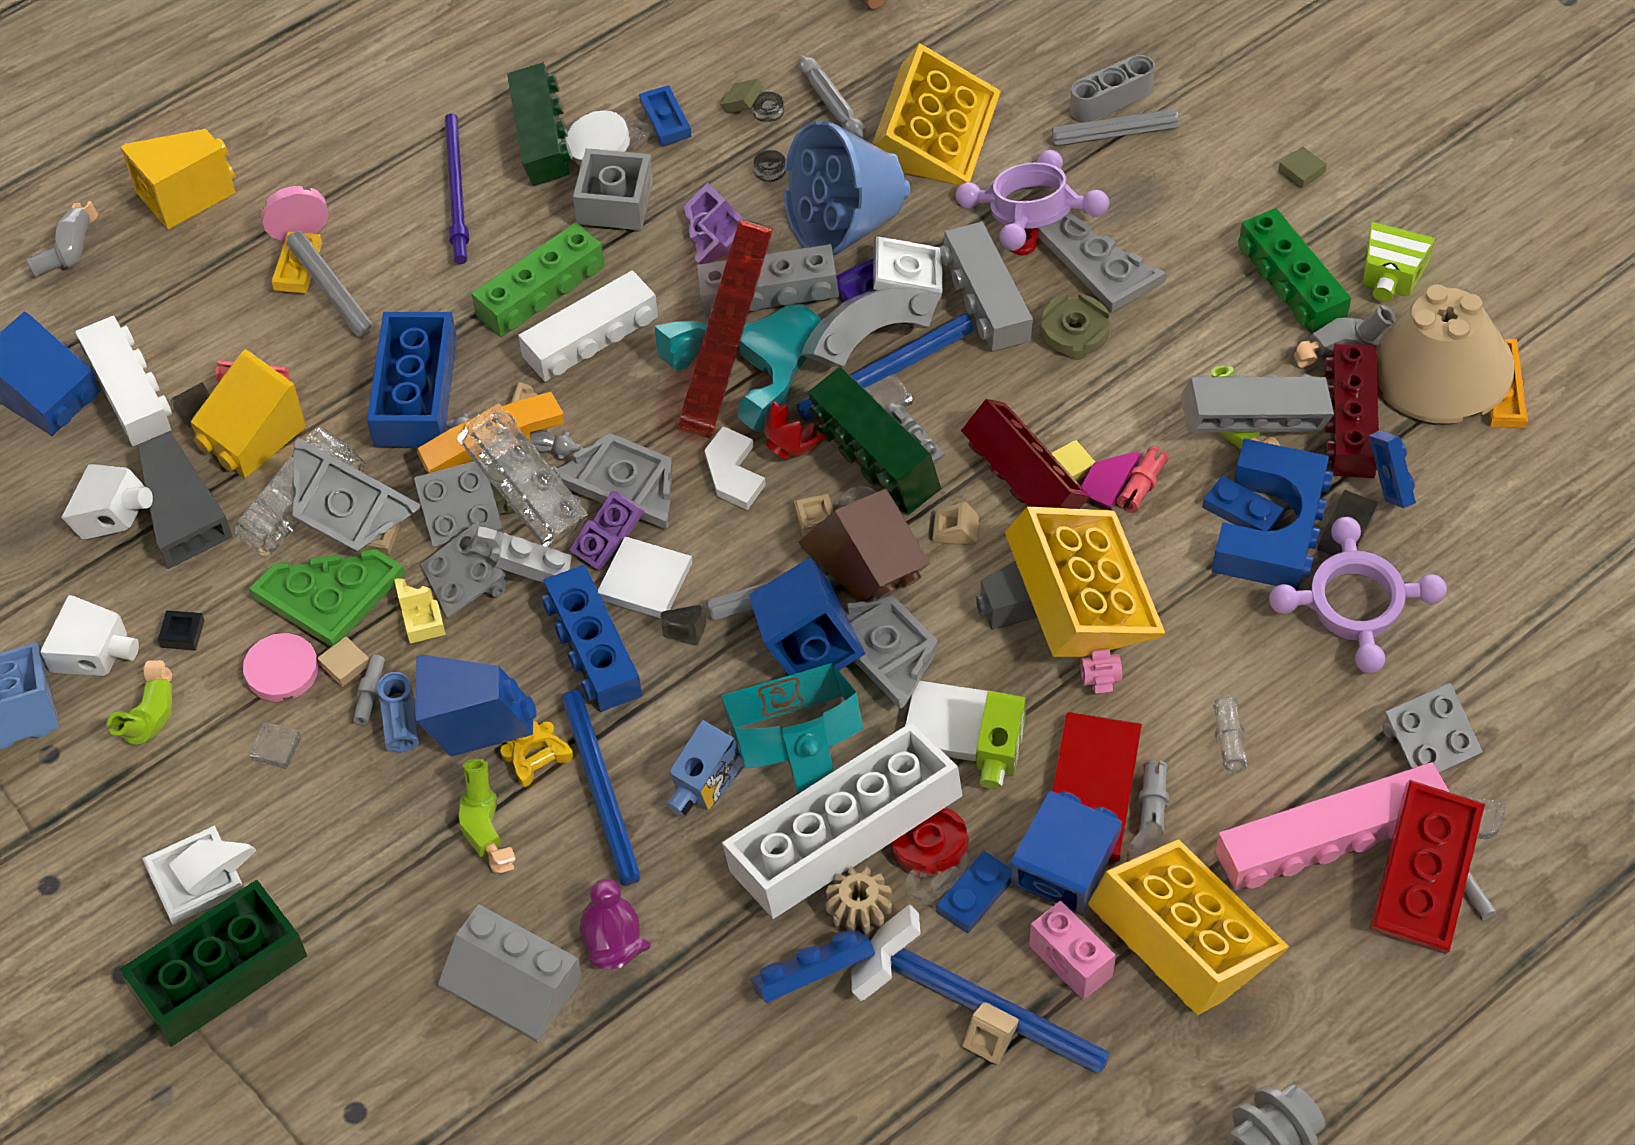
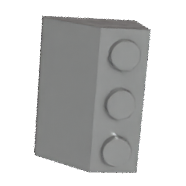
M478 904L454 938L438 986L449 994L538 1043L583 979L577 957Z

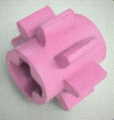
M1110 649L1094 650L1089 657L1080 658L1082 683L1084 686L1092 685V690H1095V694L1113 692L1112 683L1122 682V665L1119 654L1110 655Z

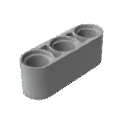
M1135 55L1074 82L1071 86V117L1079 122L1093 121L1150 95L1153 89L1154 61L1145 55Z

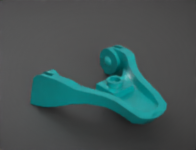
M787 305L772 315L753 323L738 325H718L693 321L666 323L655 326L657 353L659 358L673 369L679 371L687 368L700 355L713 352L731 344L739 347L741 356L761 371L765 372L767 370L772 377V385L762 389L751 390L742 399L738 408V418L748 427L759 432L764 430L767 412L774 401L779 406L784 403L787 405L793 380L807 357L800 354L812 331L822 319L811 309L803 305Z

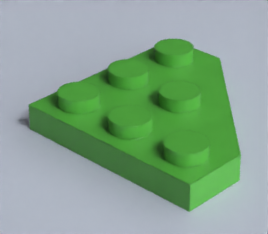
M377 549L361 551L360 556L340 558V555L337 554L311 558L310 563L293 566H289L288 562L273 564L249 588V591L254 599L332 647L346 637L395 585L394 579L402 578L405 575V570L402 564Z

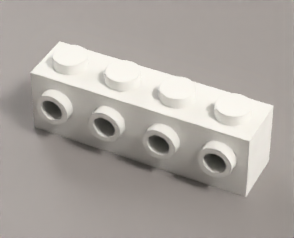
M632 270L519 334L522 357L546 382L556 375L563 374L567 369L582 360L591 358L596 352L610 344L622 340L624 336L636 329L651 323L652 320L658 317L656 295Z
M113 315L75 331L83 353L132 447L171 431L167 416L172 415L170 406L164 395L157 397L156 392L160 391L152 372L145 374L143 369L147 368V365L139 348L134 351L132 350L131 346L135 345L128 327H120Z

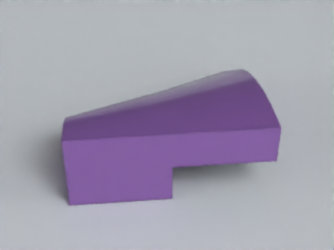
M708 183L684 205L686 218L691 223L689 229L690 237L695 242L697 250L695 260L699 264L711 263L728 254L756 231Z

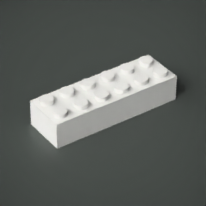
M911 722L722 842L729 871L774 919L833 881L836 873L842 875L847 872L850 866H856L962 797L958 766Z

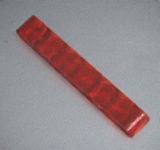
M742 218L739 219L681 411L677 430L712 439L767 254L773 227Z

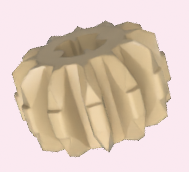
M850 866L847 877L836 873L834 885H828L826 897L828 901L826 902V911L829 915H833V923L836 927L847 924V930L855 931L856 927H862L863 932L867 935L870 931V924L881 927L884 924V916L890 915L892 911V903L890 902L892 890L890 886L884 885L882 873L871 877V870L868 866L862 873H856V870Z

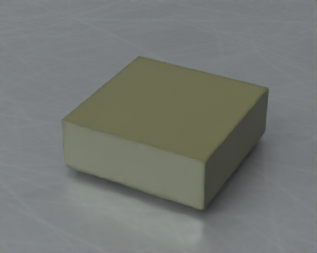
M758 79L734 83L720 105L726 113L750 109L761 93L763 86Z
M1301 147L1280 162L1279 171L1298 186L1304 188L1325 173L1327 164L1305 147Z

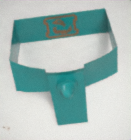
M833 663L721 695L731 735L735 739L740 757L746 769L788 760L797 795L834 772L829 747L863 729L857 693ZM839 697H843L845 700L838 706L823 713L822 717L786 728H781V726L756 729L738 728Z

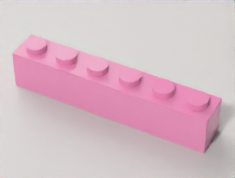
M1431 762L1219 832L1215 852L1234 890L1244 887L1250 889L1257 888L1266 883L1268 879L1280 875L1293 876L1302 871L1304 867L1316 863L1328 864L1335 861L1340 855L1352 851L1364 852L1372 848L1376 843L1388 839L1392 840L1403 793L1409 780L1447 792L1449 790L1434 763Z

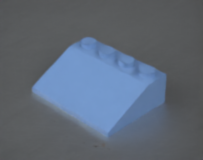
M39 642L0 653V749L7 748L13 745L15 741L31 736L35 738L45 736L53 729L59 728L57 710L44 659L40 653L41 647Z

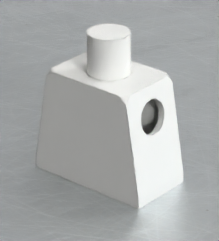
M89 464L61 518L82 540L125 531L131 527L139 509L151 506L153 501L152 492L127 468Z
M68 595L40 653L49 672L105 676L109 674L117 657L134 660L138 653L139 642L135 638L126 637L127 631L121 617L117 613Z

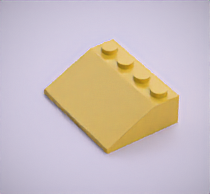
M919 43L901 64L872 144L888 153L896 154L903 173L957 185L970 182L1001 91Z
M1026 507L1005 531L1053 657H1085L1092 655L1094 650H1113L1161 638L1166 634L1115 511Z
M1179 839L1106 871L1087 904L1197 1015L1225 1001L1289 948L1262 919Z

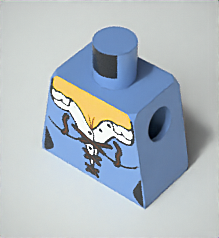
M701 721L671 768L670 776L676 791L666 803L670 810L681 817H686L695 803L706 810L713 807L745 767L735 739L708 722Z

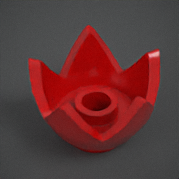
M774 401L767 412L764 434L769 439L765 445L786 460H789L792 455L800 457L810 452L826 436L821 433L815 437L817 431L816 424H810L801 428L800 421L788 424V406L785 403L779 406Z

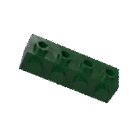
M544 62L507 73L522 165L532 185H538L570 175L568 161L572 160V154L568 142L563 139L568 137V132L563 118L559 117V115L564 114V110L559 96L555 95L556 92L560 91L555 74L548 73Z

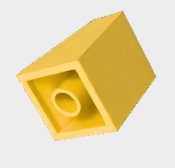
M206 129L126 143L120 146L135 192L168 230L236 193L232 181L235 178V174L230 164L226 161V156L229 155L228 150L220 138L215 139Z
M247 349L240 353L191 420L195 433L193 440L197 447L205 454L212 453L229 472L234 470L244 478H247L306 428L294 383Z

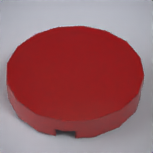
M943 808L891 842L896 861L904 869L916 874L934 875L948 871L960 863L967 852L969 836L964 820L955 811Z

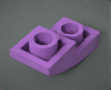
M612 490L595 519L586 522L570 551L597 570H600L619 549L624 537H628L645 510L619 492Z

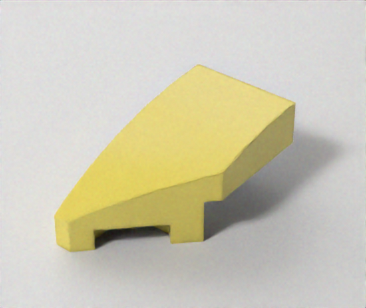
M394 579L410 644L446 635L438 601L433 599L431 589L424 586L416 589L407 586L404 579Z

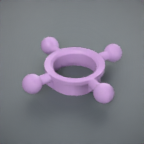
M1054 150L1042 152L1037 162L1016 165L1003 171L987 190H980L976 184L967 182L961 184L955 194L957 203L963 208H974L979 203L990 204L993 217L1001 224L1006 225L1000 231V243L1005 249L1011 251L1018 250L1025 244V228H1037L1052 224L1066 216L1071 209H1084L1088 215L1098 217L1103 215L1109 208V198L1103 191L1091 190L1085 196H1080L1067 185L1066 175L1061 170L1063 159ZM1028 187H1048L1057 190L1047 197L1033 201H1015L1006 198L1009 194Z
M1341 517L1334 522L1331 534L1335 542L1341 545L1342 553L1333 555L1320 565L1314 575L1311 590L1296 591L1290 585H1278L1271 591L1269 603L1272 609L1280 614H1288L1300 605H1306L1315 610L1320 622L1330 632L1345 639L1359 641L1360 648L1355 654L1356 666L1362 672L1372 674L1381 670L1385 663V654L1379 646L1375 645L1374 637L1385 632L1397 620L1402 612L1405 600L1419 597L1425 603L1435 604L1445 597L1447 586L1440 576L1434 574L1422 577L1418 583H1404L1399 572L1387 560L1369 552L1357 551L1356 542L1361 535L1360 525L1351 517ZM1340 575H1364L1374 579L1383 586L1389 598V607L1381 616L1368 621L1350 620L1342 617L1331 608L1325 596V588L1331 580Z

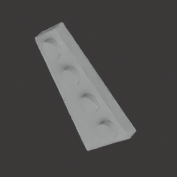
M1070 213L1052 224L1036 228L1039 239L1111 312L1166 281V273L1157 267L1153 270L1143 264V258L1133 252L1127 254L1116 247V241L1106 235L1101 237L1093 233L1090 225Z

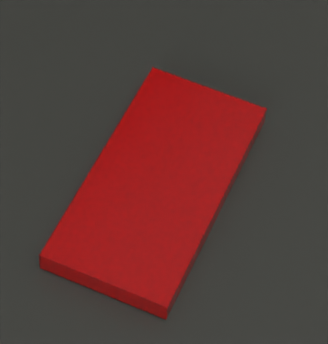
M1067 712L1052 792L1057 794L1061 791L1068 792L1078 797L1082 805L1094 810L1096 807H1102L1117 815V820L1122 821V830L1109 860L1119 862L1142 724Z
M1409 780L1406 783L1370 930L1443 954L1450 952L1484 812V803L1413 780Z

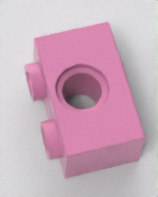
M1061 900L1031 923L1029 946L1083 1001L1113 977L1116 955Z

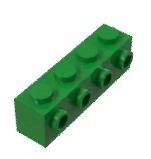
M1277 208L1242 222L1238 239L1240 251L1244 256H1248L1257 267L1260 276L1269 281L1275 289L1278 298L1286 302L1294 312L1296 320L1301 325H1304L1311 334L1336 318L1348 317L1351 303L1350 295Z

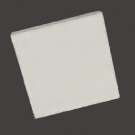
M876 236L874 242L873 289L917 288L939 294L938 301H940L942 295L940 247Z
M624 537L598 589V593L604 602L665 620L692 565V556Z
M919 681L912 693L906 725L912 722L946 756L976 761V747L988 691Z
M215 825L142 858L172 925L221 903L244 888L236 870L233 873L223 870L195 896L185 890L168 865L198 840L222 841Z

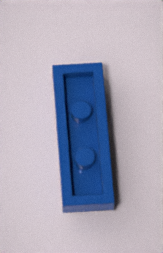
M847 930L836 934L832 938V942L821 947L811 946L802 949L796 954V958L783 964L777 962L763 967L760 970V974L750 978L755 993L765 1003H768L868 958L875 953L870 939L858 930Z

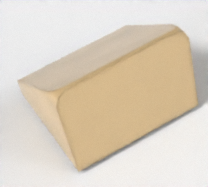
M967 502L935 510L933 541L968 545L976 544L979 524L978 514Z
M983 1003L972 1015L962 1047L998 1065L1011 1041L1019 1020L988 1003Z

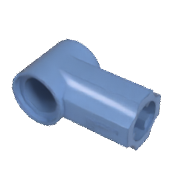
M391 672L385 674L379 680L377 686L381 704L385 745L387 750L397 753L409 752L419 745L413 690L410 680L405 674ZM396 693L403 694L398 698H390L391 695Z

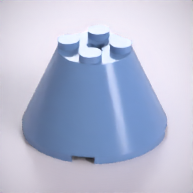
M813 121L806 124L799 130L790 145L784 168L785 171H790L789 190H783L784 203L790 227L803 248L831 244L833 256L837 255L893 219L899 213L903 201L909 198L910 184L904 179L896 154L888 153L832 122Z

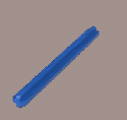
M962 314L854 372L851 376L866 390L973 332L974 323L967 314ZM810 397L797 404V411L804 421L814 418L810 411V407L813 406Z
M576 689L571 692H565L562 696L563 705L620 883L624 886L637 883L641 878L640 871L582 692Z
M905 948L891 956L892 969L974 1011L983 1003H988L1016 1017L1019 1020L1016 1032L1090 1070L1100 1073L1107 1064L1109 1058L1107 1050Z

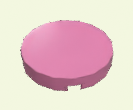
M302 186L280 189L268 197L265 201L266 206L264 209H261L260 215L265 231L272 238L285 241L288 231L296 232L299 230L303 233H318L326 224L329 216L325 198L312 188H310L311 191L303 190Z
M290 633L273 634L259 640L249 649L243 661V674L250 690L261 699L279 702L284 701L283 698L293 696V699L301 696L313 685L318 675V659L312 645L301 636Z

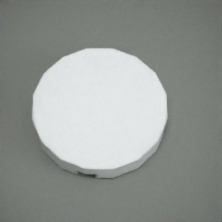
M603 110L586 114L573 123L568 131L566 141L571 150L572 160L581 166L586 148L625 152L629 146L630 137L625 120L615 112Z

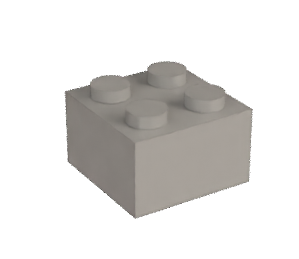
M586 148L573 194L576 223L642 230L653 185L651 154Z

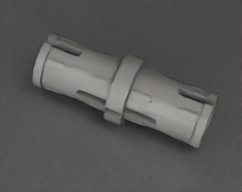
M1156 759L1148 760L1143 764V790L1139 792L1138 803L1142 806L1139 833L1141 836L1148 838L1149 829L1153 825L1152 839L1160 838L1164 835V812L1169 803V794L1166 791L1168 764L1160 760L1159 769L1155 773Z

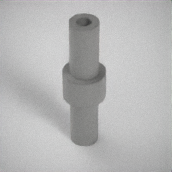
M371 655L365 678H362L359 682L356 693L359 700L353 721L359 725L368 724L373 702L379 698L377 686L385 662L384 657L380 655Z

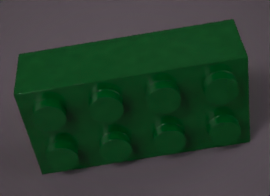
M841 366L808 391L813 405L810 407V411L819 421L816 427L820 434H824L826 436L824 439L828 442L834 440L839 445L838 449L847 462L850 464L856 462L861 467L860 471L869 484L872 486L878 484L883 490L887 489L897 507L900 506L910 515L941 490L931 453Z
M256 879L119 970L133 996L168 1045L173 1047L306 958L307 953L299 933Z

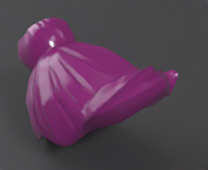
M610 879L600 880L593 884L589 893L591 902L584 909L580 922L582 941L588 951V959L593 965L605 970L621 968L641 952L649 950L651 944L640 937L639 917L631 904L621 898L620 886Z

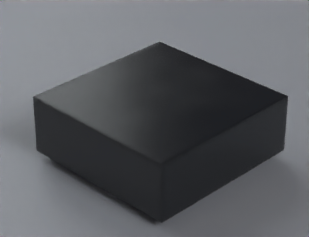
M166 610L157 640L160 648L196 651L205 621L203 614Z

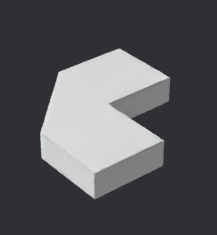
M722 426L705 449V459L713 479L716 495L748 510L766 486L764 477L740 467L753 448V439Z
M910 904L878 929L871 940L875 954L857 962L851 970L852 992L861 1001L892 979L891 956L895 955L920 935L919 913Z

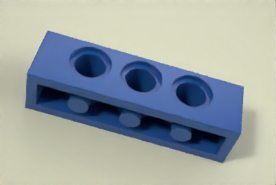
M585 564L543 579L546 594L541 596L543 606L548 616L555 615L557 619L554 627L561 644L568 643L571 649L567 653L574 672L581 671L585 678L581 680V684L588 701L594 699L600 712L642 697L639 675Z

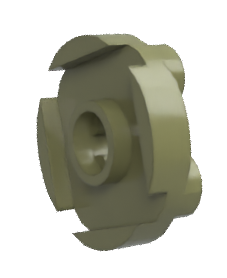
M1068 295L1060 296L1052 300L1043 311L1041 337L1051 348L1060 353L1067 354L1069 358L1073 360L1083 359L1087 354L1101 348L1107 341L1110 327L1108 311L1101 302L1087 295H1079L1078 299H1067ZM1080 322L1082 326L1080 328H1072L1068 323L1077 324Z

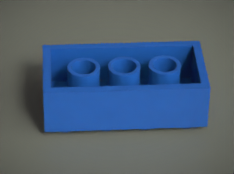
M383 312L367 416L373 446L420 447L445 432L457 344L452 312Z

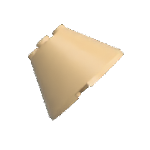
M1439 284L1430 286L1427 292L1421 295L1382 336L1377 345L1378 387L1383 392V398L1399 412L1417 420L1447 424L1463 422V417L1479 412L1484 415L1501 403L1513 382L1514 360L1508 344L1483 308L1481 298L1460 289L1446 288Z

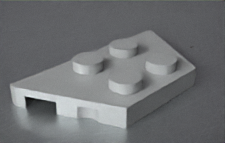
M609 433L597 440L593 446L583 448L574 453L571 462L558 469L553 465L546 471L548 481L603 504L612 490L617 491L645 510L640 519L666 530L669 527L672 484L671 457Z
M299 437L296 438L293 444L292 519L356 553L419 509L421 504Z
M888 596L881 600L875 599L872 602L847 604L848 610L844 611L865 651V655L854 662L901 709L909 700L938 652V640L894 596Z

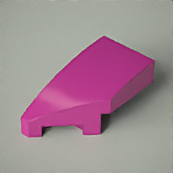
M1132 452L1095 462L1081 486L1090 495L1088 500L1112 510L1125 483L1129 482L1132 469L1138 466L1142 455L1138 452Z

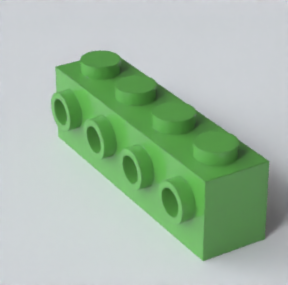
M575 222L473 291L471 295L475 315L498 336L503 337L511 330L517 329L524 321L537 312L546 309L549 304L562 295L571 292L575 286L585 279L597 274L605 266L602 244Z

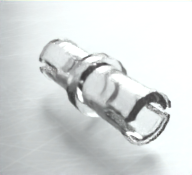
M1228 696L1218 698L1213 704L1217 722L1215 740L1221 747L1223 769L1229 773H1238L1245 770L1246 765L1248 766L1243 744L1246 733L1245 728L1240 724L1237 700Z

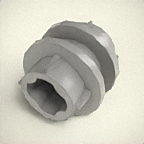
M1295 1084L1288 1085L1282 1091L1270 1086H1264L1255 1092V1106L1243 1103L1234 1109L1232 1117L1235 1128L1226 1135L1227 1145H1318L1316 1135L1324 1129L1325 1119L1313 1099Z

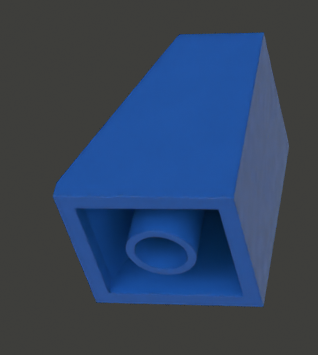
M25 311L0 332V404L49 435L53 436L59 429L67 425L72 417L85 405L91 403L96 395L101 392L93 370Z
M809 557L749 595L763 642L788 675L833 663L840 670L865 655V651L833 587L812 557Z
M428 655L416 657V722L451 757L533 735V719L536 718L535 703L531 697H527L518 687L517 682L510 678L500 666Z
M1049 790L1010 862L1011 884L1055 904L1061 900L1071 911L1084 916L1088 907L1087 904L1096 890L1120 837L1122 821L1117 820V815L1108 809L1096 807L1094 810L1082 805L1081 800L1073 794L1064 791L1057 794Z

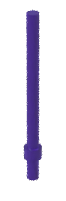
M449 113L445 116L452 226L449 228V242L453 245L454 262L464 264L467 262L466 245L469 243V229L465 225L458 117L456 114Z

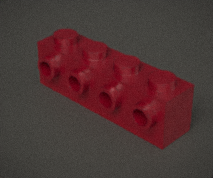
M1334 343L1332 357H1325L1324 377L1330 378V384L1327 385L1334 415L1325 426V433H1331V440L1326 441L1325 455L1329 456L1328 461H1331L1332 476L1375 478L1377 467L1369 435L1379 431L1377 346Z
M985 399L962 428L961 432L969 440V447L990 463V471L998 478L1005 480L1011 487L1010 493L1013 497L1025 503L1028 507L1080 509L1090 497L1006 403Z

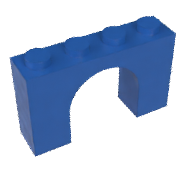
M1244 438L1234 482L1253 492L1271 495L1283 500L1293 509L1297 519L1288 527L1276 531H1261L1222 523L1212 572L1273 586L1286 584L1299 591L1301 578H1309L1314 558L1307 556L1308 548L1316 549L1320 528L1313 527L1315 520L1322 521L1327 500L1320 498L1321 492L1329 493L1333 472L1326 470L1329 456Z

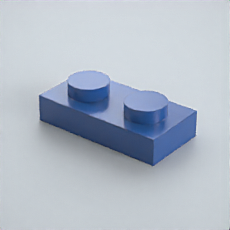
M669 85L639 93L640 104L661 146L692 137L691 127Z
M1382 430L1369 435L1385 501L1402 508L1415 504L1416 501L1413 493L1415 484L1411 474L1408 472L1405 460L1407 451L1400 436Z
M1224 476L1220 477L1205 496L1202 508L1234 525L1261 531H1272L1283 517L1284 512L1283 507Z
M984 850L937 904L936 912L968 934L1011 884V868Z

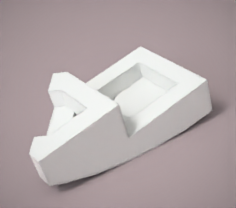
M198 840L168 865L185 890L196 896L223 870L233 873L256 852V849L245 843Z

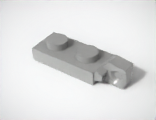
M480 526L472 539L470 549L472 552L494 560L496 562L495 567L543 583V579L570 570L572 555Z

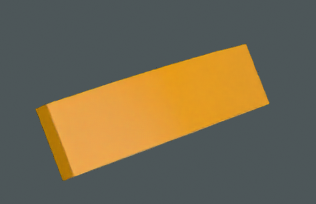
M552 392L522 399L483 413L447 430L418 447L417 454L427 473L484 459L485 463L496 461L497 450L530 443V432L563 425L564 413Z

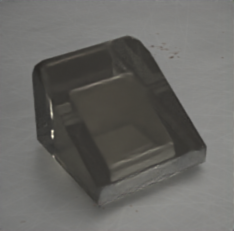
M203 382L171 398L172 406L188 429L192 428L191 420L210 396Z
M704 605L662 611L660 617L662 632L665 638L698 646L707 624Z

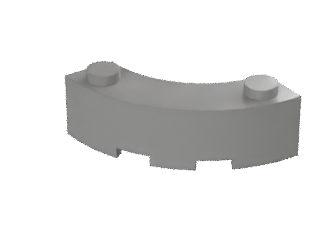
M892 288L855 296L841 303L838 308L819 322L806 341L800 355L829 367H844L857 344L868 334L880 327L889 324L905 325L914 329L929 327L940 295L917 288Z

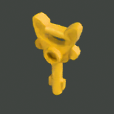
M533 721V735L508 741L505 745L501 746L500 750L503 761L513 762L518 781L524 787L532 783L534 772L554 760L557 763H568L573 758V751L569 745L555 736L554 725L551 722H543L538 725L536 721ZM546 747L538 753L525 759L526 755L531 750Z

